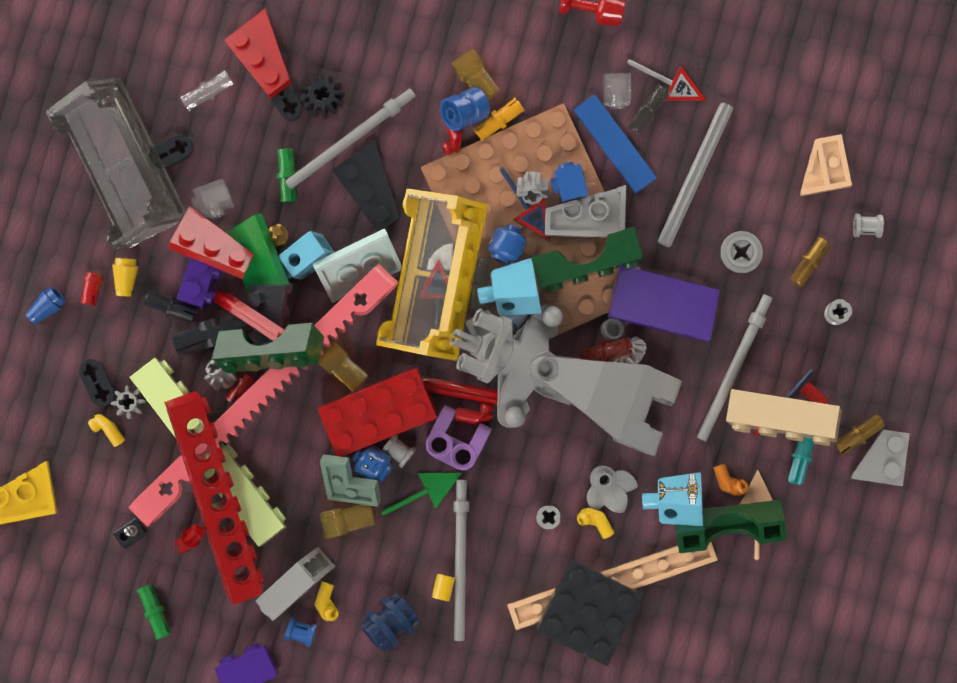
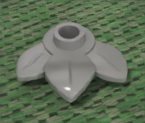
M605 465L598 466L590 474L591 487L587 492V502L591 509L599 510L605 505L613 512L623 513L627 507L626 492L636 489L638 487L637 482L625 470L614 471ZM607 475V482L601 484L600 477Z

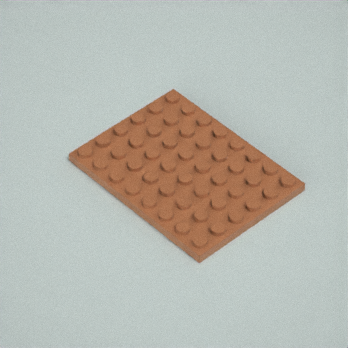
M564 103L485 138L484 141L480 140L464 147L458 153L454 152L421 167L431 192L459 196L488 205L473 278V285L476 291L477 288L493 286L491 272L507 266L492 259V254L488 250L494 230L498 227L506 228L507 224H511L522 230L521 235L526 238L527 243L520 260L517 262L558 250L570 262L585 264L599 257L606 246L607 238L550 237V242L512 220L526 211V209L501 174L500 167L506 170L516 187L518 177L523 178L526 172H540L543 179H548V197L545 198L546 208L561 204L559 193H553L550 179L554 178V171L559 169L558 165L573 162L574 165L581 164L588 197L605 192ZM436 201L456 245L459 225L452 224V214L447 208L448 203ZM617 268L614 269V274L599 278V275L595 274L588 277V282L574 285L573 281L563 284V289L548 293L547 289H540L537 281L540 305L549 304L555 306L563 314V320L558 325V335L609 313ZM495 302L483 304L485 311L489 310L491 314L500 316Z

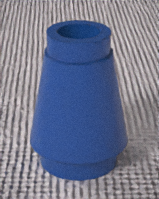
M50 287L48 290L44 289L26 312V316L32 323L37 325L39 322L63 309L62 305L66 302L65 298L54 287Z

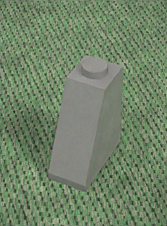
M317 547L290 568L256 602L260 606L261 611L274 621L335 568V565Z

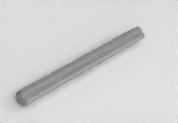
M721 103L660 234L658 243L665 247L672 245L730 118L733 107L729 104Z

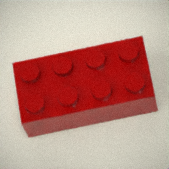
M419 366L332 400L317 408L336 456L340 457L438 417V412Z

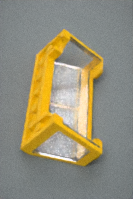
M406 189L403 208L406 215L412 217L392 320L383 322L379 327L376 345L426 356L458 360L460 348L452 346L450 339L461 340L452 334L456 329L462 332L464 329V321L466 319L488 207L487 204L454 195Z

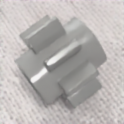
M526 172L523 178L518 177L517 197L522 196L524 203L539 204L542 197H548L549 180L543 179L540 172Z
M213 360L205 368L208 375L204 379L216 391L220 388H230L237 380L235 373L224 372Z
M125 386V392L115 391V394L118 396L117 401L111 402V405L119 408L116 415L121 416L126 412L127 418L132 419V413H143L139 408L141 404L146 403V400L138 397L141 394L139 389L131 393L130 386ZM128 396L134 400V404H131L129 408L123 405V402L128 400Z

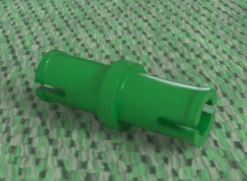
M288 148L277 150L279 164L277 179H280L281 203L297 202L296 186L290 189L285 183L288 178L296 173L294 168V149L292 148L289 150Z
M150 584L138 589L137 593L145 609L144 617L149 619L155 639L159 640L171 635L172 632L163 613L165 611L164 605H160L154 585Z

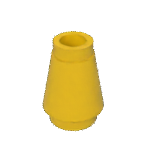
M115 258V264H112L117 296H132L139 266H136L137 259Z

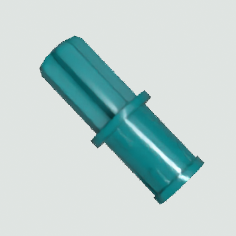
M804 437L803 442L798 441L795 453L791 455L794 459L788 481L792 484L802 485L804 483L808 464L813 460L810 458L814 445L812 438Z

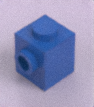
M567 162L558 165L559 169L554 171V178H551L550 181L553 193H559L561 204L588 197L581 164L574 165L573 162Z

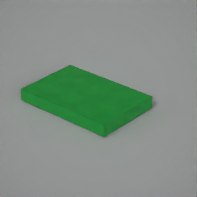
M262 213L253 215L226 233L254 254L252 262L242 279L248 295V285L289 284Z

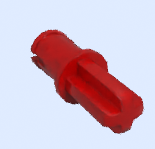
M196 523L184 529L180 537L175 541V547L180 545L177 551L187 553L190 549L196 548L204 537L203 532L206 531L204 525L200 527Z

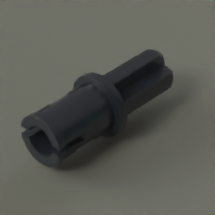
M148 291L144 299L145 306L165 313L166 317L173 316L189 324H192L193 317L197 313V308L176 301L175 297L170 299Z

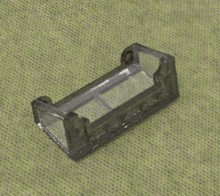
M121 78L85 81L45 111L53 129L63 134H69L111 220L112 226L107 228L106 236L113 252L132 248L182 221L186 210Z

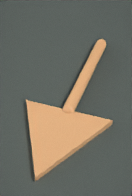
M758 470L740 504L772 501ZM754 540V558L759 560L760 544Z

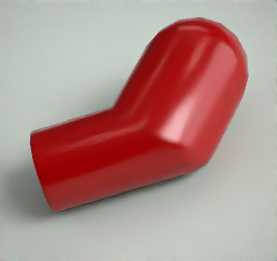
M445 125L449 133V141L442 144L443 152L445 155H451L454 152L458 153L461 149L463 132L462 130L452 131Z
M810 382L802 388L801 392L810 402L827 404V398Z

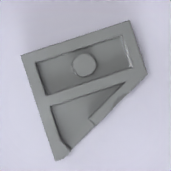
M881 430L870 449L862 457L863 459L855 471L851 473L850 479L903 486L910 433Z

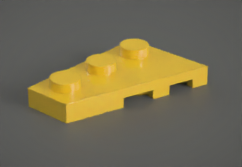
M45 461L38 465V467L0 487V525L58 514L49 461Z

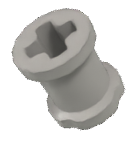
M855 214L853 219V236L875 235L877 238H882L883 215L865 217Z
M843 299L833 301L824 310L826 321L832 325H840L848 321L852 315L851 305ZM836 308L843 310V315L840 317L833 315V310Z
M397 434L392 436L382 449L398 461L401 468L405 466L416 451L414 447L410 448L400 441Z
M543 506L537 512V523L544 529H554L560 523L559 510L554 506ZM543 511L548 513L553 511L555 513L553 516L555 522L553 524L549 522L544 524L542 522L544 518Z

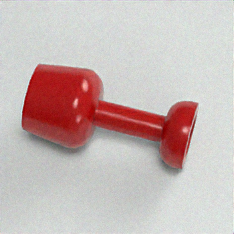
M561 0L559 14H567L571 8L596 13V21L600 25L620 27L626 1L599 0L596 3L587 0Z

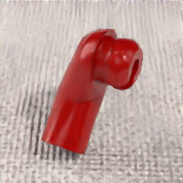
M482 403L479 412L458 407L455 420L470 424L488 422L494 416L492 415L494 407Z

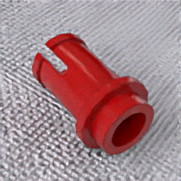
M86 272V276L82 278L85 282L80 303L92 306L97 305L100 283H103L101 280L102 275Z
M244 371L240 375H236L238 379L225 397L230 402L239 393L234 400L235 403L254 385L256 379Z

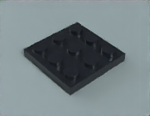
M570 558L535 628V632L608 666L643 594Z

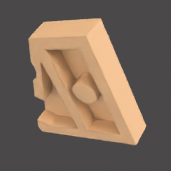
M842 134L815 139L800 195L806 196L851 187L852 183Z

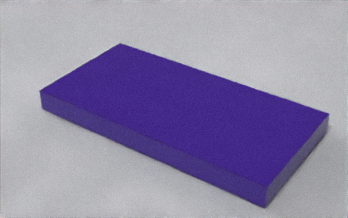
M623 266L617 268L608 317L709 342L720 290L635 268L625 270Z

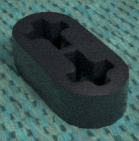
M289 85L282 90L283 96L280 97L277 94L271 101L285 120L296 121L302 116L303 107ZM288 99L292 106L297 104L298 106L295 107L296 113L293 115L290 112L284 113L287 107L283 101Z
M184 135L174 136L147 152L145 157L146 165L154 172H163L188 159L193 153V144ZM181 141L182 144H188L185 147L186 152L184 154H181L179 151L171 154V151L177 148V142ZM168 154L167 157L161 160V166H158L156 163L151 164L154 160L153 155L163 156Z
M94 359L85 360L79 367V374L90 399L97 406H110L111 402L115 401L116 394L101 362ZM89 365L98 367V371L95 372L98 379L96 382L92 376H86V372L89 371ZM98 385H101L104 391H109L110 393L106 396V402L102 399H97V396L100 394Z

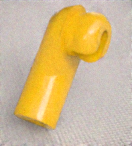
M102 414L94 415L95 418L89 420L88 424L92 431L98 432L102 429L113 447L125 441L115 423Z
M584 508L577 515V521L580 525L585 526L589 524L596 526L603 539L614 534L606 515L602 511Z
M322 581L314 605L322 619L325 621H335L338 618L339 612L330 599L334 585Z

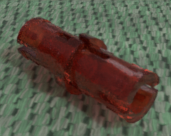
M629 338L613 342L605 340L600 342L599 345L582 348L580 352H587V354H581L580 358L609 362L615 357L630 355L633 350L626 349L633 348V345Z

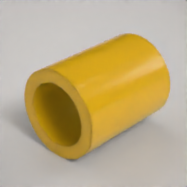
M437 574L432 598L450 602L455 578Z

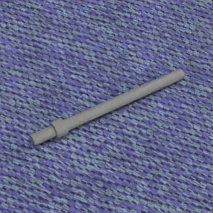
M409 88L393 100L391 98L383 104L384 108L285 181L287 186L293 189L389 116L394 117L401 111V107L416 97L414 92Z
M763 294L755 313H751L748 319L749 326L696 438L704 442L707 441L758 329H762L766 321L765 314L773 298Z
M457 480L456 501L453 502V512H456L454 641H465L467 512H469V501H467V480Z

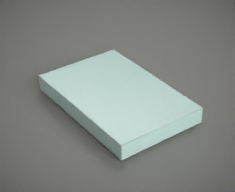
M385 229L312 263L332 303L342 299L378 264H381L391 275L402 269V265Z

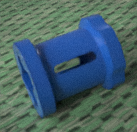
M291 617L284 640L289 641L292 639L306 644V647L310 648L317 624L307 625L297 622L296 618Z

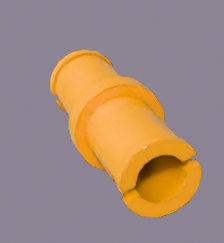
M514 97L513 100L497 112L496 110L492 111L491 116L474 127L473 130L480 140L484 141L485 138L500 128L502 130L506 128V124L525 110Z

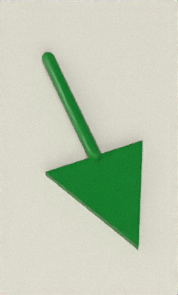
M418 473L425 489L382 511V515H386L426 494H429L435 508H437L462 473Z

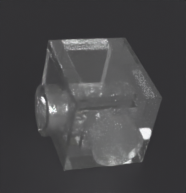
M631 73L604 74L602 80L603 106H610L611 109H622L625 106H629L631 102Z
M223 178L193 189L195 197L191 198L193 206L205 218H219L225 215V210L235 207Z

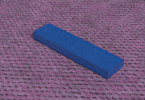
M595 94L573 110L634 194H637L657 179Z

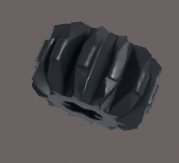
M319 73L317 82L312 77L308 78L311 87L307 85L302 86V91L307 93L300 96L302 102H307L304 105L305 111L312 110V116L315 118L319 115L320 111L322 112L323 119L328 118L327 111L329 110L333 115H336L337 110L334 106L343 107L344 105L339 98L345 97V92L339 90L342 86L340 81L333 83L334 78L332 75H329L326 81H324L323 75ZM325 91L327 93L328 99L323 98L321 101H319L317 95H322Z

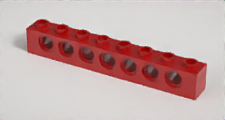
M196 391L165 401V407L228 599L235 605L263 594L260 584L264 583V579L260 569H255L253 560L257 559L252 544H247L246 536L249 535V531L245 521H240L238 512L242 511L237 496L233 497L230 488L234 487L230 473L225 472L222 463L226 462L222 448H217L214 440L218 438V433L214 423H209L207 413H210V408L206 398H201ZM199 419V423L195 428L187 429L190 420ZM207 444V448L203 453H195L197 446ZM215 469L213 476L203 478L206 470ZM222 493L220 501L216 503L211 502L215 494ZM230 518L228 525L219 527L222 519ZM232 542H238V545L234 550L227 551V547L229 544H231ZM245 566L243 573L235 575L238 567Z

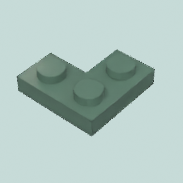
M323 454L320 465L328 500L378 507L381 501L378 480L352 477L349 458Z

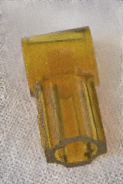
M473 48L450 63L463 83L466 82L469 88L477 87L481 89L488 98V101L500 92L497 85L484 69L483 61Z
M331 340V346H325L322 350L323 354L320 355L319 364L329 374H334L345 386L354 392L362 385L368 375L348 357L349 355L338 344Z
M360 504L346 509L337 508L319 513L325 539L348 534V531L375 525L373 511L369 505Z

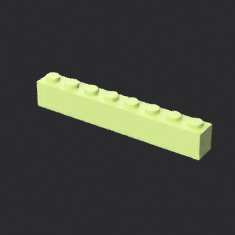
M154 358L131 375L130 379L175 436L164 402L190 392L181 380L178 383L171 376L174 371L166 360L161 362L159 359ZM199 419L190 420L187 429L195 428L199 423ZM221 443L226 462L222 463L224 471L229 472L234 487L230 488L233 497L237 496L242 510L238 512L240 521H245L249 535L260 547L287 527L284 524L286 517L278 507L273 509L267 502L270 496L262 486L257 488L251 481L254 475L245 464L242 467L235 460L238 455L229 444L225 446ZM215 469L206 470L204 476L210 478L213 476Z

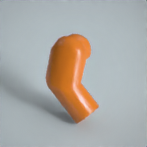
M726 463L713 467L722 491L733 496H742L748 491V484L745 480H739L729 475Z

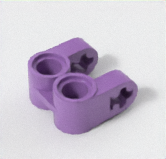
M444 405L427 438L426 449L432 457L458 470H468L475 464L492 428L480 423L468 445L446 434L456 414V410ZM443 438L446 440L447 448L445 451L437 453L432 449L434 439ZM460 450H467L471 455L469 463L465 465L457 463L455 459L456 453Z

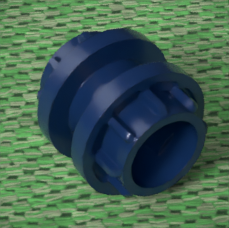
M393 595L390 599L387 597L381 599L379 602L383 609L377 614L369 610L364 614L366 619L361 623L362 631L381 652H386L390 648L396 650L400 646L397 638L403 633L411 637L415 633L414 627L419 622L413 609L399 595Z

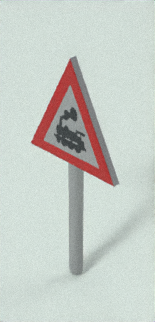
M629 59L627 61L629 65L670 85L663 101H707L682 66L679 67L672 81Z

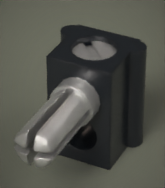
M137 517L114 531L113 535L120 546L127 549L148 534ZM123 533L129 536L126 541L122 538Z

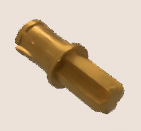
M280 224L270 227L268 231L276 248L285 246L288 240L286 228Z
M817 237L808 253L802 255L801 263L790 277L791 282L798 287H802L813 271L820 268L819 263L829 249H831V244H827L826 240Z
M875 415L857 428L853 426V430L833 443L840 454L844 456L860 444H866L865 440L883 429L885 424L880 416Z

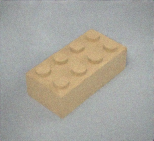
M731 389L726 422L732 426L734 431L750 433V429H756L763 436L777 437V433L786 434L785 437L788 440L803 442L804 437L812 438L814 444L830 446V442H837L842 410L840 406Z

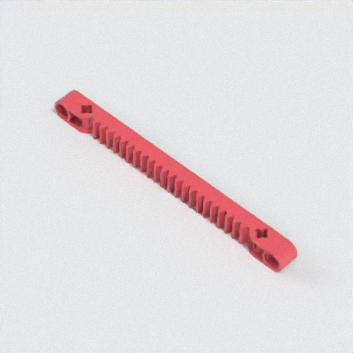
M381 264L375 266L314 325L324 336V346H331L329 338L339 339L336 333L337 330L346 332L345 323L354 324L352 319L354 314L359 316L367 315L398 285L399 282ZM359 296L362 298L366 296V305L359 304L355 306V297ZM285 367L280 370L269 369L214 423L218 433V438L214 439L217 448H222V442L230 445L229 436L238 437L237 428L239 427L244 430L247 428L245 420L255 421L252 413L255 412L261 415L260 405L269 407L267 399L270 397L276 400L277 395L275 391L284 392L283 383L285 382L290 385L293 383L291 375L300 377L298 367ZM207 444L197 446L195 453H203L207 448ZM182 456L177 458L129 506V509L147 527L156 522L180 498L183 489L181 482L183 480L190 482ZM164 483L168 485L173 484L171 487L173 493L171 495L162 494Z

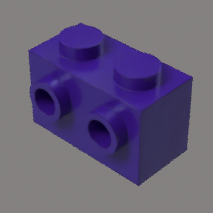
M190 258L177 300L207 310L208 304L211 305L215 297L216 290L213 288L216 279H220L223 271Z
M259 643L245 648V654L238 658L231 654L220 659L221 665L214 668L220 683H263L279 675L268 646L260 647Z

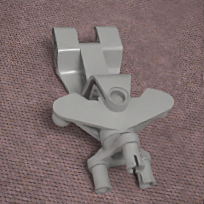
M549 304L540 305L542 313L532 314L514 336L512 334L511 319L505 316H495L482 309H479L474 315L473 325L491 331L485 336L475 337L459 329L453 332V336L462 340L451 338L450 344L469 351L472 356L477 358L475 359L463 353L457 361L456 368L458 370L477 376V380L489 383L498 374L497 417L502 426L517 428L524 424L526 414L530 410L526 399L534 390L552 400L567 405L573 404L611 435L613 441L652 456L656 455L663 431L650 427L649 424L645 423L653 400L668 406H672L675 403L682 384L681 380L643 364L591 361L555 356L549 351V339L558 335V325L563 320V314L559 308Z

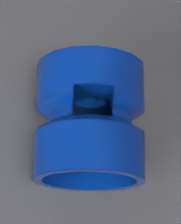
M473 87L461 92L459 95L443 99L440 105L442 120L450 130L459 131L470 126V124L485 120L489 116L490 105L485 93L481 89Z

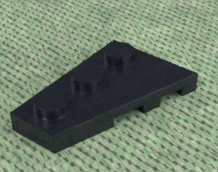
M375 140L332 170L377 232L383 229L386 230L400 219Z
M292 284L248 285L251 308L283 328L284 318L289 316L290 307L286 305L287 294L291 293ZM254 329L255 346L273 342Z

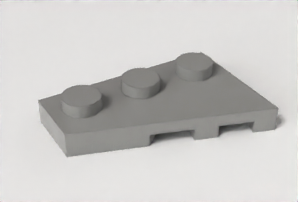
M626 185L583 199L546 208L545 236L607 238L608 234L624 230Z

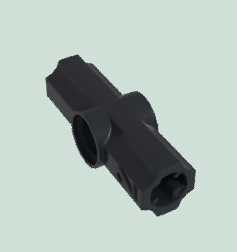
M230 315L224 318L209 319L198 324V327L172 335V340L178 357H183L203 349H214L219 331L242 329L248 335L253 333L254 329L236 316Z

